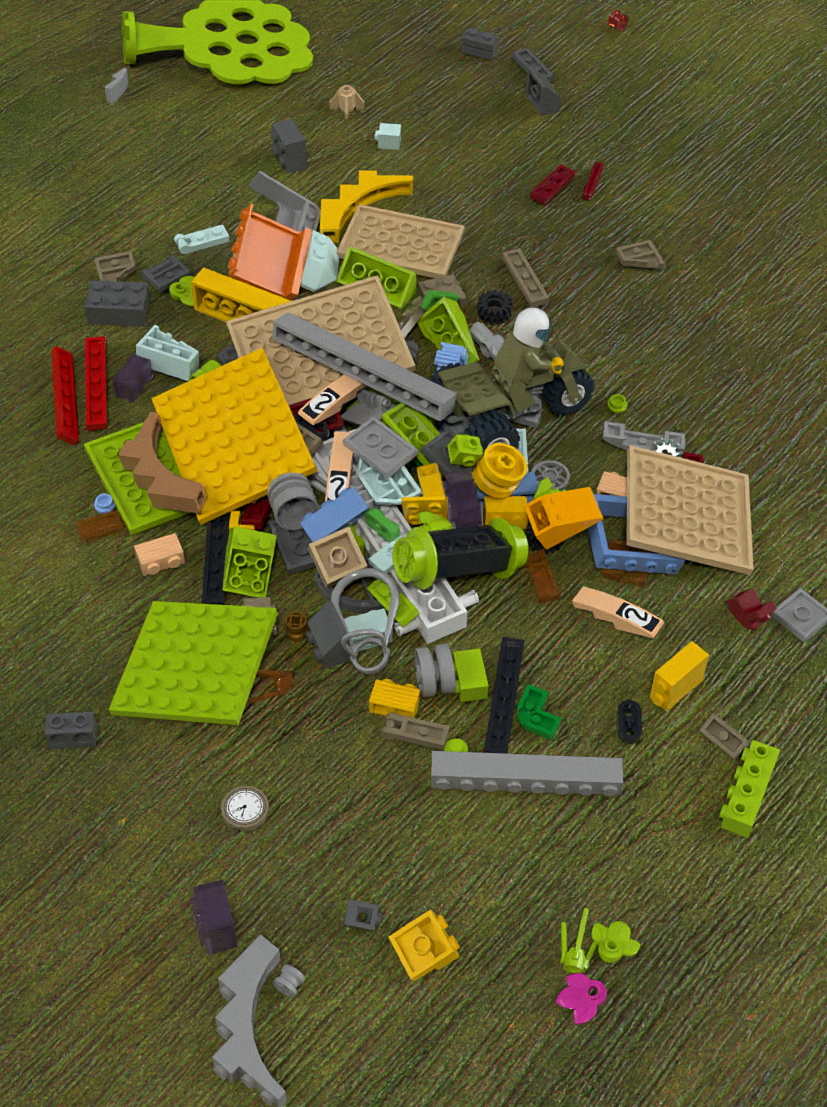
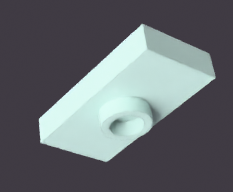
M400 535L396 540L390 542L371 556L369 564L386 573L393 570V547L399 538L404 537Z

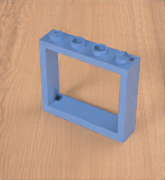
M594 494L602 515L627 517V497ZM600 521L588 528L596 568L677 574L685 562V559L665 554L609 550L603 522Z

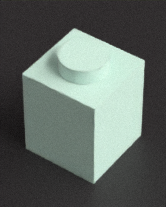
M380 123L379 130L375 132V141H378L379 149L399 150L401 142L400 124Z

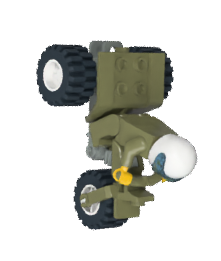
M526 308L516 317L514 330L507 335L497 353L495 365L492 369L497 385L478 362L465 365L460 363L443 365L438 371L435 370L433 372L434 375L428 379L457 393L454 411L452 412L454 416L448 415L445 417L447 422L442 423V429L445 431L450 428L455 435L464 433L465 435L479 437L483 453L490 445L495 443H505L516 449L519 448V433L508 419L539 411L542 405L538 394L556 414H573L576 410H581V407L586 405L587 401L591 399V393L594 392L593 386L595 384L591 376L584 370L585 363L571 350L570 346H567L561 339L556 342L553 349L551 344L547 342L553 325L549 321L547 314L539 308ZM540 348L545 352V357L543 358L538 357Z

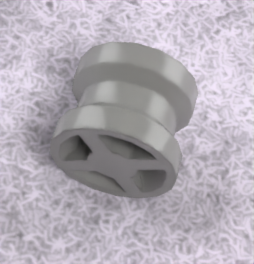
M284 965L281 969V975L274 979L273 985L282 994L294 997L297 993L296 988L298 985L303 984L305 977L293 966Z

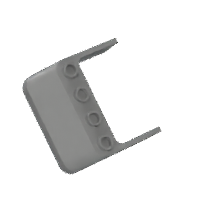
M259 171L250 182L249 187L279 205L275 221L298 232H301L305 227L316 231L321 216L320 208L315 203Z

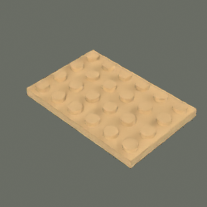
M359 204L336 253L340 259H344L348 247L352 246L411 270L417 275L431 278L444 277L449 271L464 234L465 226Z

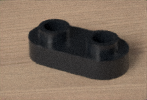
M625 700L618 707V737L626 744H635L640 740L642 734V710L637 702Z

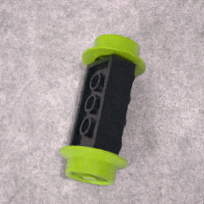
M495 518L488 525L429 532L422 527H414L407 533L406 537L399 538L395 542L392 560L395 573L402 582H411L416 588L424 590L428 589L435 579L492 572L499 579L509 578L513 575L516 568H521L526 563L528 542L524 531L519 526L510 525L502 518Z

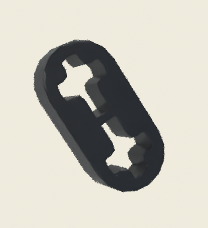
M298 412L296 413L295 421L320 437L322 441L329 437L330 432L325 421L322 420L315 425L306 421L301 422V419L304 418ZM315 428L318 429L319 431H321V430L323 429V432H322V433H321V432H317V433H316Z

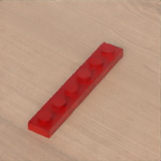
M105 336L85 338L87 430L108 429Z
M55 346L51 350L56 435L58 439L75 445L78 442L72 353Z

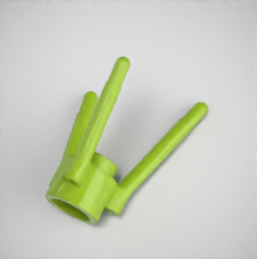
M588 908L583 910L576 945L570 948L568 952L566 923H561L562 956L560 964H563V969L569 973L582 974L583 970H588L589 961L597 948V944L593 942L586 956L584 955L585 952L581 949L589 912Z

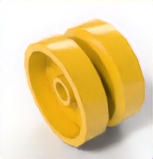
M495 443L484 451L483 456L474 467L473 477L479 489L485 494L494 498H505L515 491L526 475L528 466L526 459L516 448L505 443Z

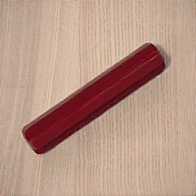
M596 161L582 193L583 200L590 201L592 199L604 164L602 162Z

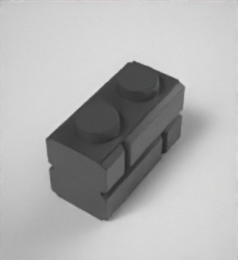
M466 28L461 37V53L493 60L498 52L499 36L493 35L491 32L477 31L475 28Z

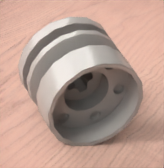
M291 472L280 475L270 483L267 496L278 525L286 530L295 531L303 529L300 525V522L303 521L302 518L310 512L315 513L319 510L318 502L307 477L300 473Z

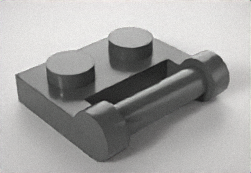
M174 255L167 257L166 261L148 270L144 269L140 274L144 281H148L161 293L169 289L172 283L179 282L182 277L191 276V271Z

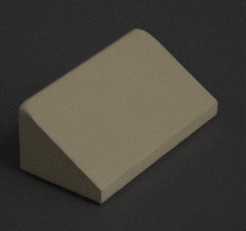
M712 713L699 730L735 760L743 753L745 747L749 748L751 745L748 739L715 713Z

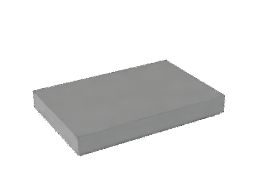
M374 416L343 439L345 447L387 479L418 455L417 448Z

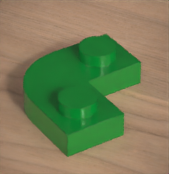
M528 684L517 706V719L520 725L527 731L553 741L562 718L542 710L549 697V692Z

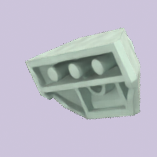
M312 230L300 284L301 287L312 292L335 282L339 266V256L336 253L338 248L329 237Z
M359 459L356 474L376 505L402 504V497H418L423 494L405 466L387 479L364 460Z

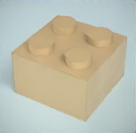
M350 527L312 542L308 546V551L326 589L336 585L349 573L368 567Z

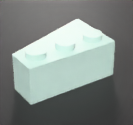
M154 325L136 345L137 365L189 381V376L199 369V351L183 341L177 342L170 333L165 334L161 332L157 325Z

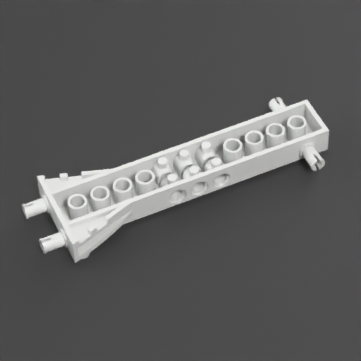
M343 426V427H340L341 429L337 428V429L332 430V432H333V434H334L335 431H336V432H347V430H346L345 427ZM334 437L323 441V444L311 455L318 471L306 476L313 487L325 494ZM353 453L350 489L355 487L369 509L381 510L385 517L390 521H394L399 526L400 535L406 537L411 527L395 504L376 505L356 474L360 457ZM364 517L353 523L357 535L363 537L366 544L365 549L370 556H373L389 544V542L369 527ZM394 569L388 573L396 581L400 592L420 612L404 628L398 622L394 623L395 631L399 637L417 629L426 643L429 644L466 628L467 610L465 608L479 603L478 595L474 590L457 597L445 578L435 579L428 589L421 590L416 588L411 582H402Z

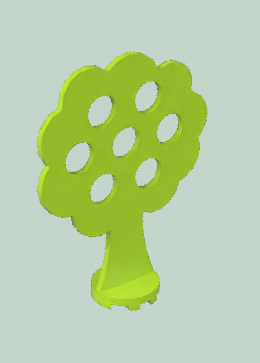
M205 0L198 9L185 13L183 28L135 22L133 11H123L124 64H136V55L184 49V56L188 62L198 67L210 68L216 78L226 83L245 84L256 80L275 84L287 80L292 73L303 72L312 66L313 54L307 48L310 42L309 32L302 25L291 21V12L282 5L264 4L261 0ZM236 12H246L254 18L249 21H239L232 15ZM215 22L223 24L227 29L222 32H213L205 26ZM274 23L281 25L284 30L279 33H272L266 31L263 26ZM248 34L256 37L258 41L253 44H244L239 42L237 37ZM213 46H224L231 52L220 56L212 54L209 49ZM278 46L285 48L289 53L285 56H275L267 50ZM244 58H256L262 62V65L251 68L244 66L240 61Z

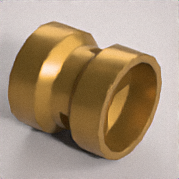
M300 611L290 612L285 618L286 636L294 642L303 641L306 638L305 632H308L307 617Z

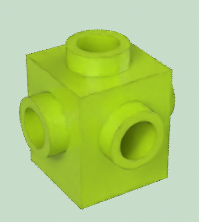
M456 434L447 445L451 464L470 467L474 466L483 456V448L479 437Z

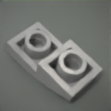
M126 68L112 75L113 81L105 86L106 99L111 104L128 87L129 81Z

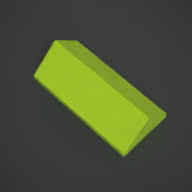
M352 246L348 247L336 282L347 285L378 275L389 304L403 309L416 293V273Z
M400 403L382 414L383 420L395 433L418 449V455L416 456L423 465L432 464L420 450L424 445L440 435V433L423 413L404 403ZM440 472L441 479L443 480L445 477Z

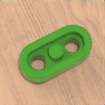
M370 508L364 513V519L369 527L390 543L400 537L399 526L394 521H390L385 517L381 510Z

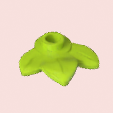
M185 276L179 282L172 283L169 288L171 297L175 300H181L187 306L194 307L191 281L195 277Z
M616 921L609 928L600 923H595L592 928V939L598 945L599 955L605 962L614 963L622 956H633L640 948L639 942L629 939L631 931L625 922Z

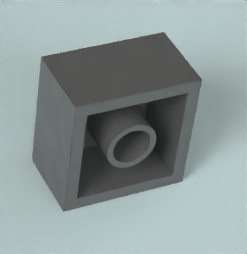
M288 119L272 124L270 136L273 146L271 151L273 156L277 157L280 167H283L287 174L307 168L306 139L294 121Z

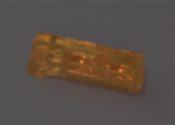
M538 550L534 554H529L528 552L527 561L524 566L526 567L538 602L544 603L559 600L561 593L544 550Z

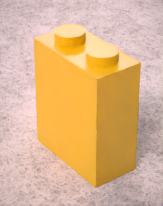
M691 641L660 667L654 674L650 693L653 703L662 707L667 712L702 682L709 654Z

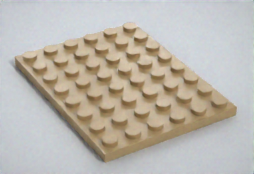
M378 275L226 321L238 358L263 347L289 406L313 398L344 374L272 339L273 321L288 312L411 372L416 370L415 363Z

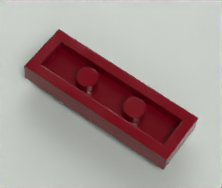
M560 164L530 192V198L546 205L575 177V171Z

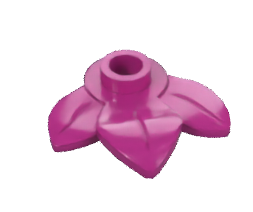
M574 973L568 975L566 981L569 987L559 993L556 1003L563 1008L574 1009L575 1024H584L595 1017L597 1006L606 1000L607 990L602 982L590 980L584 974ZM592 989L598 990V993L595 996L589 995V992Z

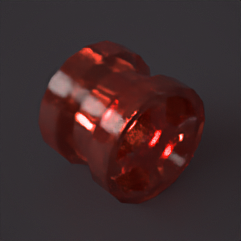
M614 10L608 18V24L615 26L619 31H622L629 21V17L626 14H621L619 10Z

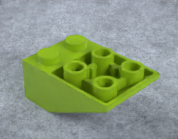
M235 526L229 531L222 591L256 598L266 597L277 535Z

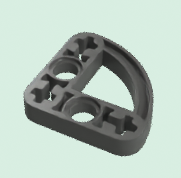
M363 556L368 565L367 568H374L369 564L370 557ZM317 570L315 572V585L321 595L327 601H331V594L336 585L326 589ZM362 577L352 581L360 580L368 600L354 599L341 594L339 607L355 613H368L371 610L383 609L384 607L367 589L369 586L367 583L371 580L375 581L377 578Z

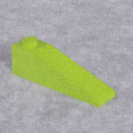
M443 297L417 321L423 335L428 340H431L439 350H441V342L463 346L467 349V355H469L467 364L479 361L465 316L457 301Z

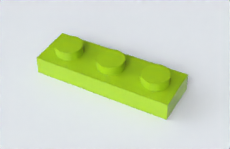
M376 579L367 589L389 612L391 600L389 587L383 580ZM400 592L399 607L395 620L404 628L420 612Z

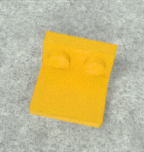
M448 496L402 497L404 518L408 524H420L418 513L429 511L448 520Z

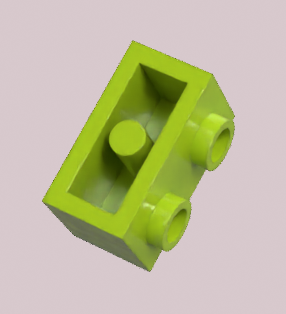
M480 648L453 652V666L456 678L455 694L459 693L460 702L488 699L489 686Z

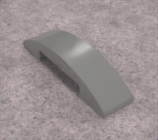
M604 421L603 439L616 447L628 450L629 446L632 445L648 450L649 448L656 450L653 443L657 442L661 446L660 440L664 438L665 445L668 444L670 439L673 440L671 447H674L676 444L680 445L675 450L676 452H684L685 434L665 431L664 436L624 430L625 424Z

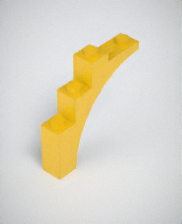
M359 170V185H340V199H321L320 233L329 237L333 243H339L345 224L354 215L359 204L367 206L372 202L388 197L412 195L413 176L377 175V171Z

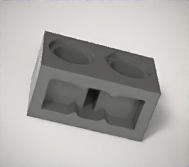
M94 712L46 714L45 737L49 749L95 747L97 742V724Z

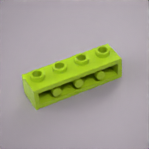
M755 740L752 741L750 748L745 747L741 757L744 765L743 767L738 765L734 775V779L737 780L736 786L731 784L726 797L730 799L728 805L723 804L719 815L720 818H723L721 828L749 838L780 749Z

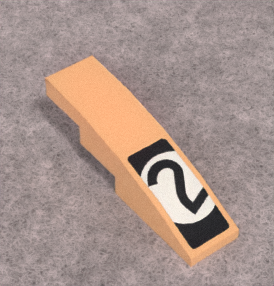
M344 374L315 395L299 410L298 414L310 424L315 425L341 411L342 404L354 399L357 391L367 385Z
M336 431L334 433L325 502L338 498V494L345 488L350 489L353 452L343 445V439L351 433Z
M583 586L572 600L574 607L592 611L594 618L613 622L615 629L654 638L664 624V621L630 602Z

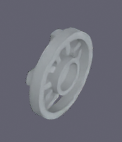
M553 460L542 461L536 464L531 471L536 472L538 470L539 475L536 476L538 485L540 482L538 480L542 481L546 477L553 484L550 489L557 488L559 491H562L569 484V470L560 462ZM562 471L565 473L566 478L561 476Z

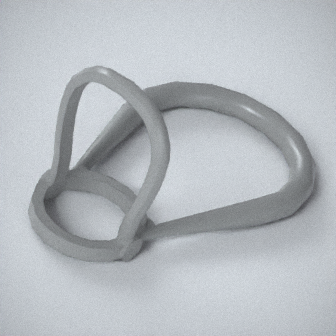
M361 568L349 573L337 583L331 594V601L347 631V634L341 639L342 647L350 654L351 662L356 669L365 674L379 672L386 666L389 660L390 650L389 647L387 648L400 599V592L396 581L388 573L376 568ZM362 577H375L383 580L389 587L391 600L385 637L383 633L374 629L348 631L339 607V601L344 588L352 581ZM373 635L380 638V640L377 638H367L354 645L351 638ZM377 644L382 647L384 653L381 663L372 668L360 666L357 663L356 657L359 650L365 645Z

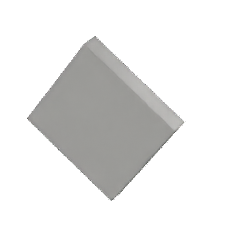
M801 588L778 605L775 611L771 612V617L803 642H806L827 624V608Z

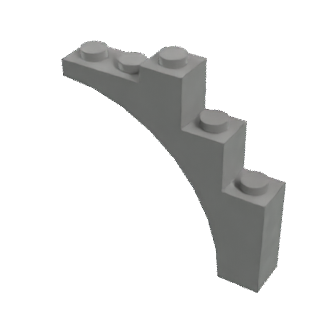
M260 934L218 978L219 992L230 1002L215 1017L216 1030L221 1037L228 1041L213 1055L212 1059L215 1067L213 1070L222 1080L227 1078L233 1084L240 1077L241 1081L248 1088L252 1089L254 1087L261 1093L260 1097L269 1106L274 1104L276 1107H283L287 1102L286 1091L272 1078L263 1064L253 1034L254 1013L259 994L268 976L281 961L279 949Z

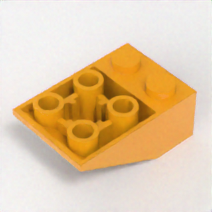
M590 487L542 495L524 505L535 536L546 550L604 520Z

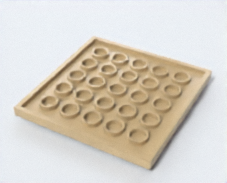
M630 445L627 450V545L751 575L754 567L749 476L740 472Z

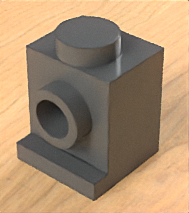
M349 899L343 927L373 932L374 928L379 927L382 912H378L379 905ZM358 914H366L367 920L365 922L359 921Z

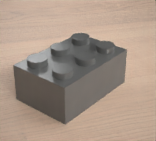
M91 280L85 303L87 323L145 327L151 301L149 284L144 282Z

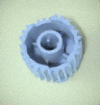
M441 342V350H437L434 360L437 371L441 366H447L449 363H453V365L455 363H460L461 365L468 363L469 355H467L465 347Z

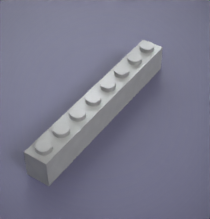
M432 751L431 788L440 790L453 788L464 791L478 789L488 792L503 790L512 793L528 791L537 794L554 792L561 795L579 793L585 796L591 794L615 796L621 795L623 787L622 758Z

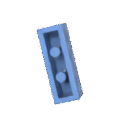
M355 487L351 489L345 488L338 494V498L333 501L328 500L320 506V510L315 513L310 512L302 518L303 521L300 522V525L312 542L347 528L364 517V513L369 510V507Z

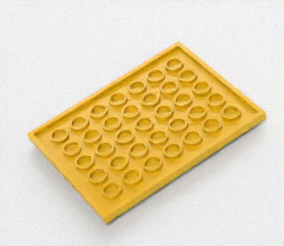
M263 347L151 398L156 412L159 414L161 425L181 477L203 484L207 500L200 513H196L201 525L267 495L270 483L282 474L292 472L308 476L318 471Z

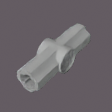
M478 321L469 329L471 337L480 345L481 352L486 358L492 357L495 360L497 353L504 343V339L499 334L494 335L483 323Z

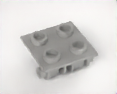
M360 389L356 395L358 403L342 414L341 419L358 425H363L373 416L380 421L383 419L381 417L382 414L397 405L392 404L386 396Z

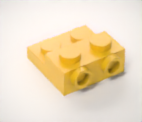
M431 909L389 936L410 979L414 982L433 969L440 970L460 957L457 952L460 945L453 935L448 936L445 929L449 926L442 914L437 916Z

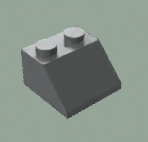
M529 67L526 97L540 116L559 112L562 101L560 94L556 92L552 83L534 68Z
M329 601L307 622L308 632H305L308 644H312L314 647L313 654L316 662H321L323 669L349 661V653L345 651L341 644V639L347 634V631L333 602Z

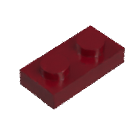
M268 496L259 498L255 503H249L240 521L241 525H253L255 529L263 528L272 510Z

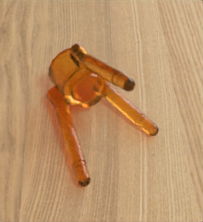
M258 669L256 677L273 678L274 687H278V690L247 700L246 705L277 695L287 694V689L293 688L292 671Z

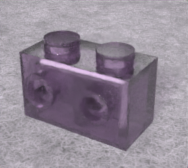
M135 354L130 356L113 379L115 397L132 403L135 401L153 377L150 359Z

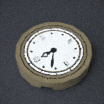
M240 786L232 789L222 800L221 813L223 820L230 828L240 829L243 832L257 829L264 824L269 814L267 796L254 786Z

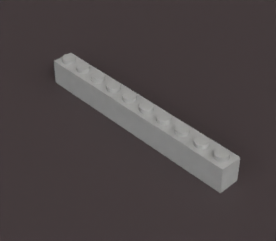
M289 312L273 321L272 339L438 421L443 420L454 411L457 393Z

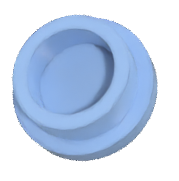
M104 493L97 496L94 507L97 512L105 514L113 511L115 504L112 496Z

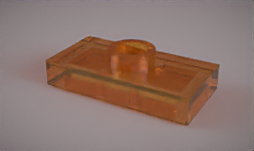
M117 510L76 521L82 542L123 531V525Z

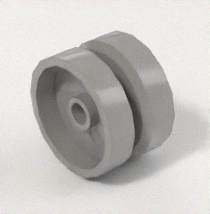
M448 644L435 645L433 657L427 646L415 648V673L419 689H421V697H434L437 686L442 695L454 694L456 688L455 673Z

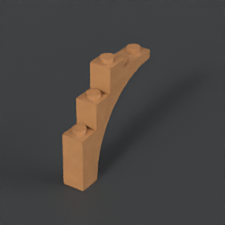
M150 412L147 419L144 420L140 432L135 436V440H127L119 451V459L124 470L133 471V477L138 488L148 489L147 494L153 507L199 514L207 500L203 484L175 475L159 461L157 445L163 427L158 412Z

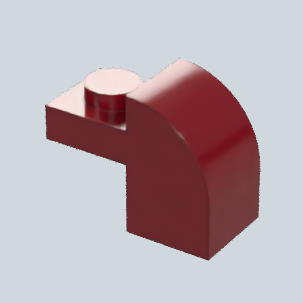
M753 588L741 591L726 600L735 619L749 630H753L768 621L771 617L770 613L777 609L773 601L761 604Z

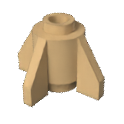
M349 85L339 88L330 100V109H339L340 107L341 111L345 112V119L349 118V112H352L355 106L356 109H364L363 99Z

